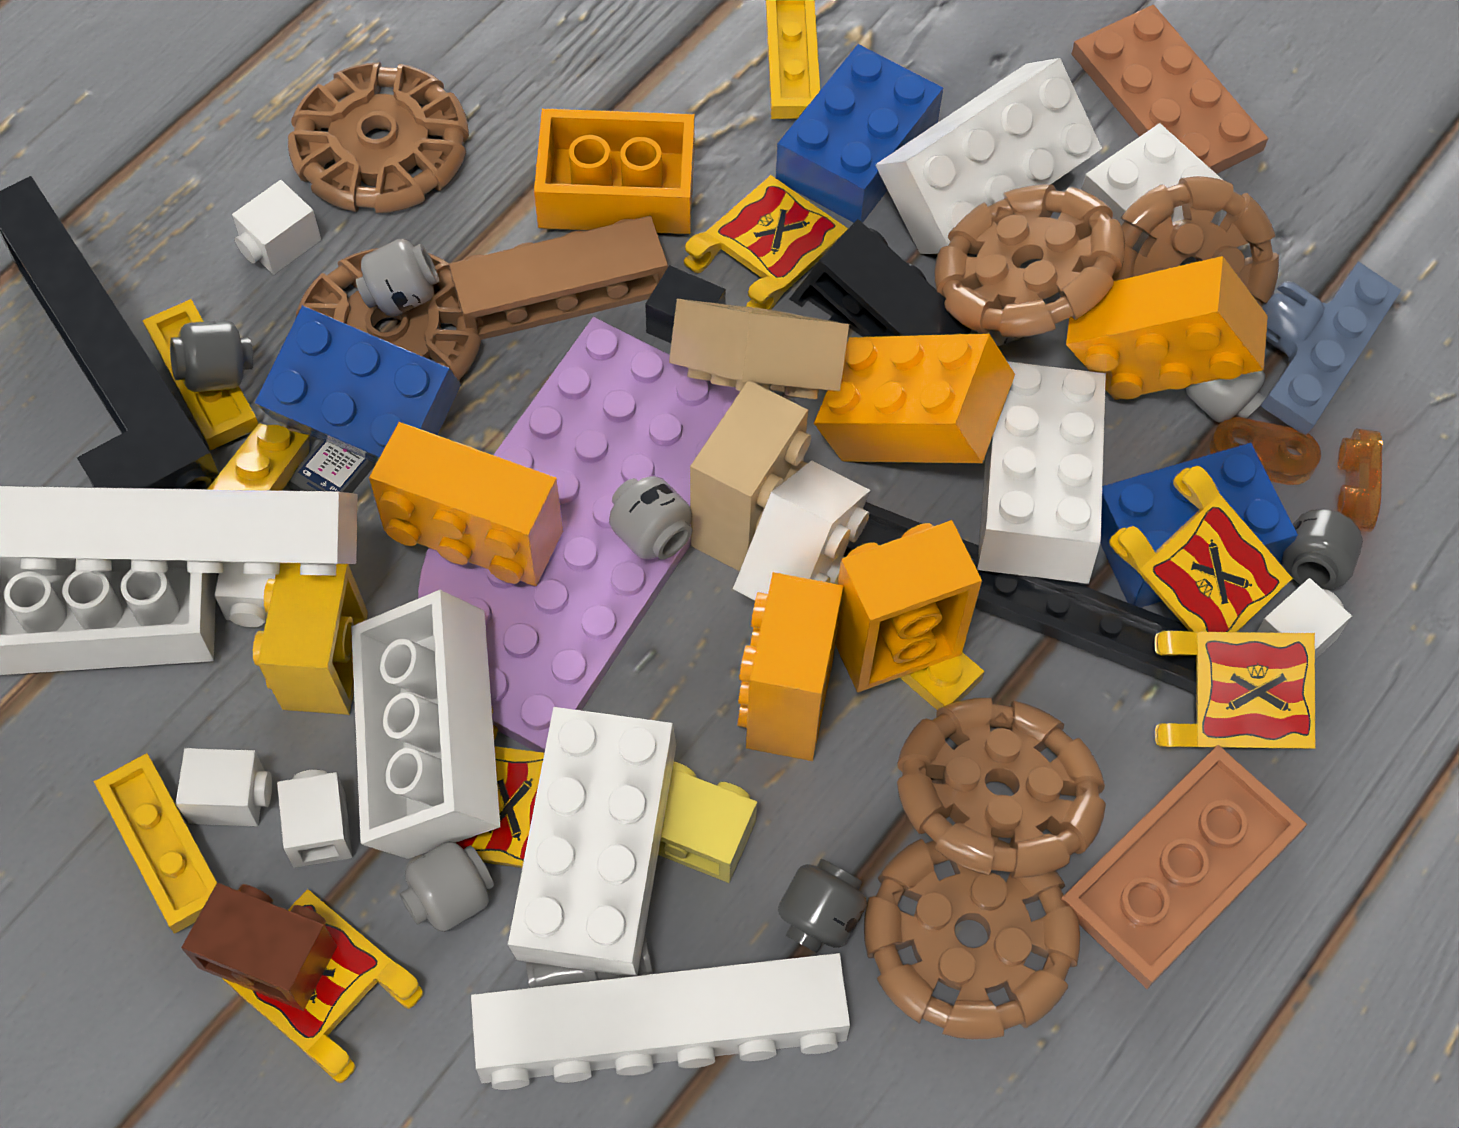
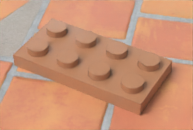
M1154 4L1074 41L1072 56L1139 137L1160 123L1216 174L1264 151L1268 137Z
M1217 745L1062 896L1061 900L1066 906H1070L1079 919V925L1148 989L1298 837L1307 826V823L1223 748Z

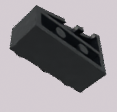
M859 219L824 254L789 298L800 307H803L807 301L811 302L831 316L828 321L849 324V328L862 337L969 334L972 330L957 321L947 311L944 304L946 298L927 282L925 275L919 268L906 263L888 246L885 238L878 231L868 228Z

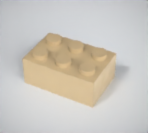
M677 299L669 363L687 367V377L709 380L712 384L736 387L735 390L741 391L746 382L750 380L768 390L785 392V395L817 399L819 389L840 391L849 324L769 309Z
M750 380L746 382L690 466L691 546L740 571L771 492L808 464L804 462V456L811 442V435L806 433L808 409Z

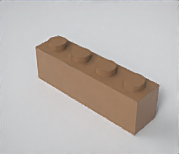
M647 216L638 219H623L613 225L588 231H573L562 237L537 243H522L512 249L487 255H471L464 260L449 263L456 299L459 308H461L466 328L476 329L477 335L483 340L648 300L667 270L668 264L652 217ZM482 316L483 325H478L477 328L475 318Z

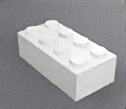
M1057 58L1023 65L875 164L919 253L938 254L942 247L949 245V232L978 205L985 202L987 206L1003 200L1004 192L1032 185L1052 184L1100 151L1102 147L1061 59Z
M1008 362L1015 376L986 452L977 570L1089 584L1101 540L1106 373Z
M0 557V675L214 661L217 573L187 572V561L168 560L167 572L131 571V559H112V571L76 570V558H57V570L20 569L21 557Z
M438 590L351 626L361 844L410 859L430 852L443 843L449 841L456 843L499 828L500 815L485 611L449 593Z
M553 707L508 940V946L516 960L628 977L638 976L676 751L673 723Z

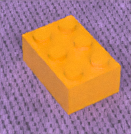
M542 108L534 185L538 228L592 230L613 225L623 219H638L651 216L657 233L690 234L695 157V114Z
M1220 256L1114 281L1112 288L1095 307L1077 320L1069 317L1066 345L1089 371L1106 373L1105 390L1114 400L1134 399L1142 394L1167 389H1184L1192 384L1217 379H1234L1242 374L1264 370L1268 315L1226 259Z
M990 334L849 337L846 344L840 391L827 390L814 425L841 461L983 463L1015 373Z
M398 422L369 476L383 529L393 540L406 546H415L418 543L437 550L443 558L455 564L465 565L470 562L489 569L495 577L507 583L516 584L522 581L537 586L563 533L556 477Z
M952 520L936 526L930 523L917 525L905 532L899 539L882 545L877 543L863 544L853 549L845 558L841 559L838 584L843 585L835 645L857 693L962 655L982 579Z
M773 572L768 594L757 592L751 620V627H753L751 643L745 646L739 680L742 682L738 704L741 705L737 726L747 728L746 749L813 761L833 664L843 585Z

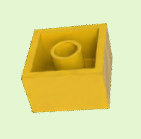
M280 563L279 574L275 575V579L269 578L265 585L264 609L268 614L264 631H257L254 638V664L260 667L266 679L267 688L273 691L282 710L350 715L354 693L351 626L366 621L368 611L349 564H336L335 576L300 575V563Z

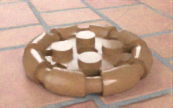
M377 62L346 68L333 74L334 79L324 86L317 84L302 99L291 120L294 131L288 135V151L294 170L301 181L312 184L311 190L316 196L345 210L358 212L359 207L375 208L377 214L390 213L425 201L424 195L434 188L440 191L452 180L461 167L466 155V149L462 144L468 139L469 130L466 114L461 103L454 93H446L443 90L444 84L442 81L412 66L399 64L397 68L382 67L381 63ZM382 87L394 88V95L379 93ZM321 128H329L328 132L320 131ZM374 128L388 129L390 131L387 136L380 139H371L365 136ZM429 135L441 136L443 140L429 139ZM334 159L336 163L325 170V164ZM417 165L422 172L412 178L407 171ZM361 180H362L365 184H367V185H369V186H376V187H375V188H374V187H360V186H361Z
M1194 176L1180 178L1177 185L1167 188L1161 184L1138 198L1121 216V219L1124 221L1121 226L1125 237V256L1122 269L1113 274L1112 279L1113 281H1118L1177 267L1183 260L1189 257H1194L1198 262L1223 256L1262 307L1274 294L1278 279L1279 254L1273 253L1271 239L1275 237V232L1261 206L1248 193L1239 195L1233 191V184L1212 177ZM1182 206L1184 219L1172 223L1171 215L1174 208ZM1220 210H1224L1227 214L1220 226L1212 223L1214 215ZM1143 232L1148 235V238L1138 253L1133 250V247ZM1249 243L1252 257L1245 259L1243 253L1237 247Z
M1052 184L1026 186L1004 192L1003 200L990 206L983 202L968 213L949 232L948 239L950 243L939 250L935 264V285L937 292L946 298L945 308L964 326L983 334L989 333L990 330L1000 331L1003 337H1026L1043 334L1055 330V324L1069 317L1077 320L1095 307L1109 292L1114 284L1112 276L1122 269L1125 256L1124 232L1120 222L1112 219L1113 212L1111 208L1096 196L1074 187H1069L1065 192L1056 191L1055 186ZM1053 212L1061 213L1058 220L1050 218ZM967 254H977V258L967 256ZM1028 260H1041L1030 264L1027 268H1019L1021 264ZM1058 292L1060 293L1061 298L1054 302L1045 304L1043 299L1051 297Z
M378 248L361 251L338 261V268L328 275L321 273L303 295L296 311V317L303 305L429 359L430 356L436 363L450 368L458 381L467 373L479 351L481 338L477 335L476 329L466 328L462 311L456 299L449 263L430 253L428 254L439 277V282L433 284L434 290L440 289V291L433 295L432 299L428 302L394 316L393 318L399 319L401 324L390 332H380L374 328L375 324L381 319L390 316L383 313L377 305L369 308L363 301L359 291L353 293L349 298L343 291L350 284L357 288L356 279L363 276L361 271L363 256ZM476 317V327L478 328V325H483V317ZM441 323L453 324L456 330H441Z
M973 698L954 702L939 708L936 712V718L933 720L922 719L905 740L897 762L899 770L903 772V776L897 781L899 798L909 821L919 834L927 833L936 842L935 850L961 866L987 875L991 873V870L1011 872L1012 878H1027L1054 872L1065 867L1070 861V855L1073 853L1082 854L1085 852L1099 833L1104 819L1106 803L1099 797V794L1104 790L1105 784L1097 761L1088 747L1080 738L1074 740L1063 731V722L1031 705L1018 701H1012L1011 706L992 704V698ZM990 727H997V728H998V729H994V730H992V731L990 732ZM949 737L958 747L953 750L946 743V738ZM1048 748L1057 758L1049 762L1040 752ZM931 778L942 779V784L933 783ZM989 782L1004 783L1011 788L1014 795H995L987 788L986 784ZM1062 794L1076 796V799L1071 801L1059 799ZM950 816L956 824L952 825L946 818ZM1047 829L1052 834H1043L1042 832ZM991 836L1011 838L1010 848L994 846V839Z
M991 836L994 839V846L1010 848L1009 843L1000 840L999 837ZM919 839L908 845L886 865L879 875L878 880L881 886L876 897L868 898L865 910L864 941L868 958H874L881 974L877 980L884 992L898 1008L919 1024L924 1019L944 1028L942 1034L956 1038L974 1040L1003 1037L1004 1030L1019 1024L1027 1028L1043 1018L1061 1000L1068 989L1065 978L1069 968L1077 966L1080 952L1079 919L1070 906H1066L1061 900L1062 896H1064L1061 889L1065 887V883L1057 871L1027 878H1012L1010 872L1005 882L1001 876L995 873L987 875L973 871L948 859L935 850L936 842L934 840L925 843L923 839ZM949 860L955 875L939 881L934 871V865ZM902 895L918 902L914 917L900 911L898 904ZM1040 900L1046 915L1031 922L1025 905ZM965 920L976 921L985 928L988 941L980 947H967L957 939L955 926ZM912 946L918 963L903 965L897 951ZM1030 952L1046 958L1042 970L1035 971L1024 966ZM938 981L960 991L954 1006L932 996ZM1004 987L1010 1001L995 1007L987 994Z

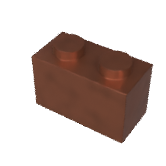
M217 883L181 947L196 967L304 1011L337 948V944L325 927L326 920L318 913L300 905H294L291 911L273 905V899L269 895L250 885L241 884L239 889L235 890Z

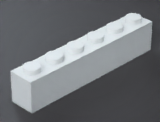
M0 486V557H21L20 569L57 570V558H76V570L112 571V559H131V571L167 572L168 560L187 561V572L223 573V561L243 562V574H279L280 563H300V575L336 576V564H356L358 494L334 491Z
M840 953L471 995L476 1070L481 1083L492 1082V1088L498 1090L522 1088L529 1085V1078L554 1075L556 1082H578L589 1079L592 1076L591 1071L610 1068H616V1073L619 1075H639L652 1071L654 1063L678 1061V1066L681 1068H699L713 1064L715 1056L739 1054L740 1060L760 1061L776 1056V1049L801 1047V1052L804 1054L826 1053L837 1049V1042L847 1040L850 1028Z

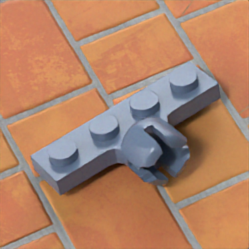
M1359 261L1348 273L1329 303H1322L1320 299L1296 283L1285 281L1277 287V290L1283 294L1276 293L1272 295L1262 307L1268 315L1266 341L1281 352H1285L1289 360L1288 365L1260 406L1304 436L1314 427L1401 292V289Z

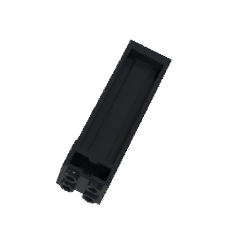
M32 176L0 190V236L16 267L121 432L120 435L77 457L93 488L207 490L217 475H219L209 450Z

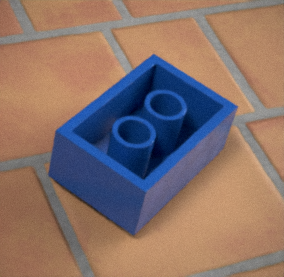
M857 44L777 143L776 179L797 193L854 223L859 219L863 223L888 191L875 164L938 123L943 87Z
M302 305L255 404L278 422L324 440L376 464L398 422L438 435L461 384L450 368Z
M1251 442L1102 486L1100 544L1127 603L1142 608L1162 602V599L1142 576L1113 550L1109 540L1119 529L1134 526L1145 535L1155 552L1200 509L1187 500L1173 485L1175 476L1185 468L1202 467L1212 478L1221 496L1282 565L1283 552L1295 541L1298 534Z

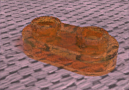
M1234 417L1221 422L1216 428L1209 446L1210 454L1244 445L1236 442L1233 437L1245 439L1248 443L1251 442L1270 481L1286 485H1298L1309 480L1321 459L1319 444L1309 433L1304 435L1291 427L1241 417ZM1287 448L1294 449L1298 451L1301 455H1294L1287 450Z
M1356 428L1351 438L1342 439L1339 448L1338 468L1339 470H1346L1345 485L1341 486L1338 494L1337 512L1350 518L1360 531L1371 532L1376 525L1381 504L1382 436L1380 431Z

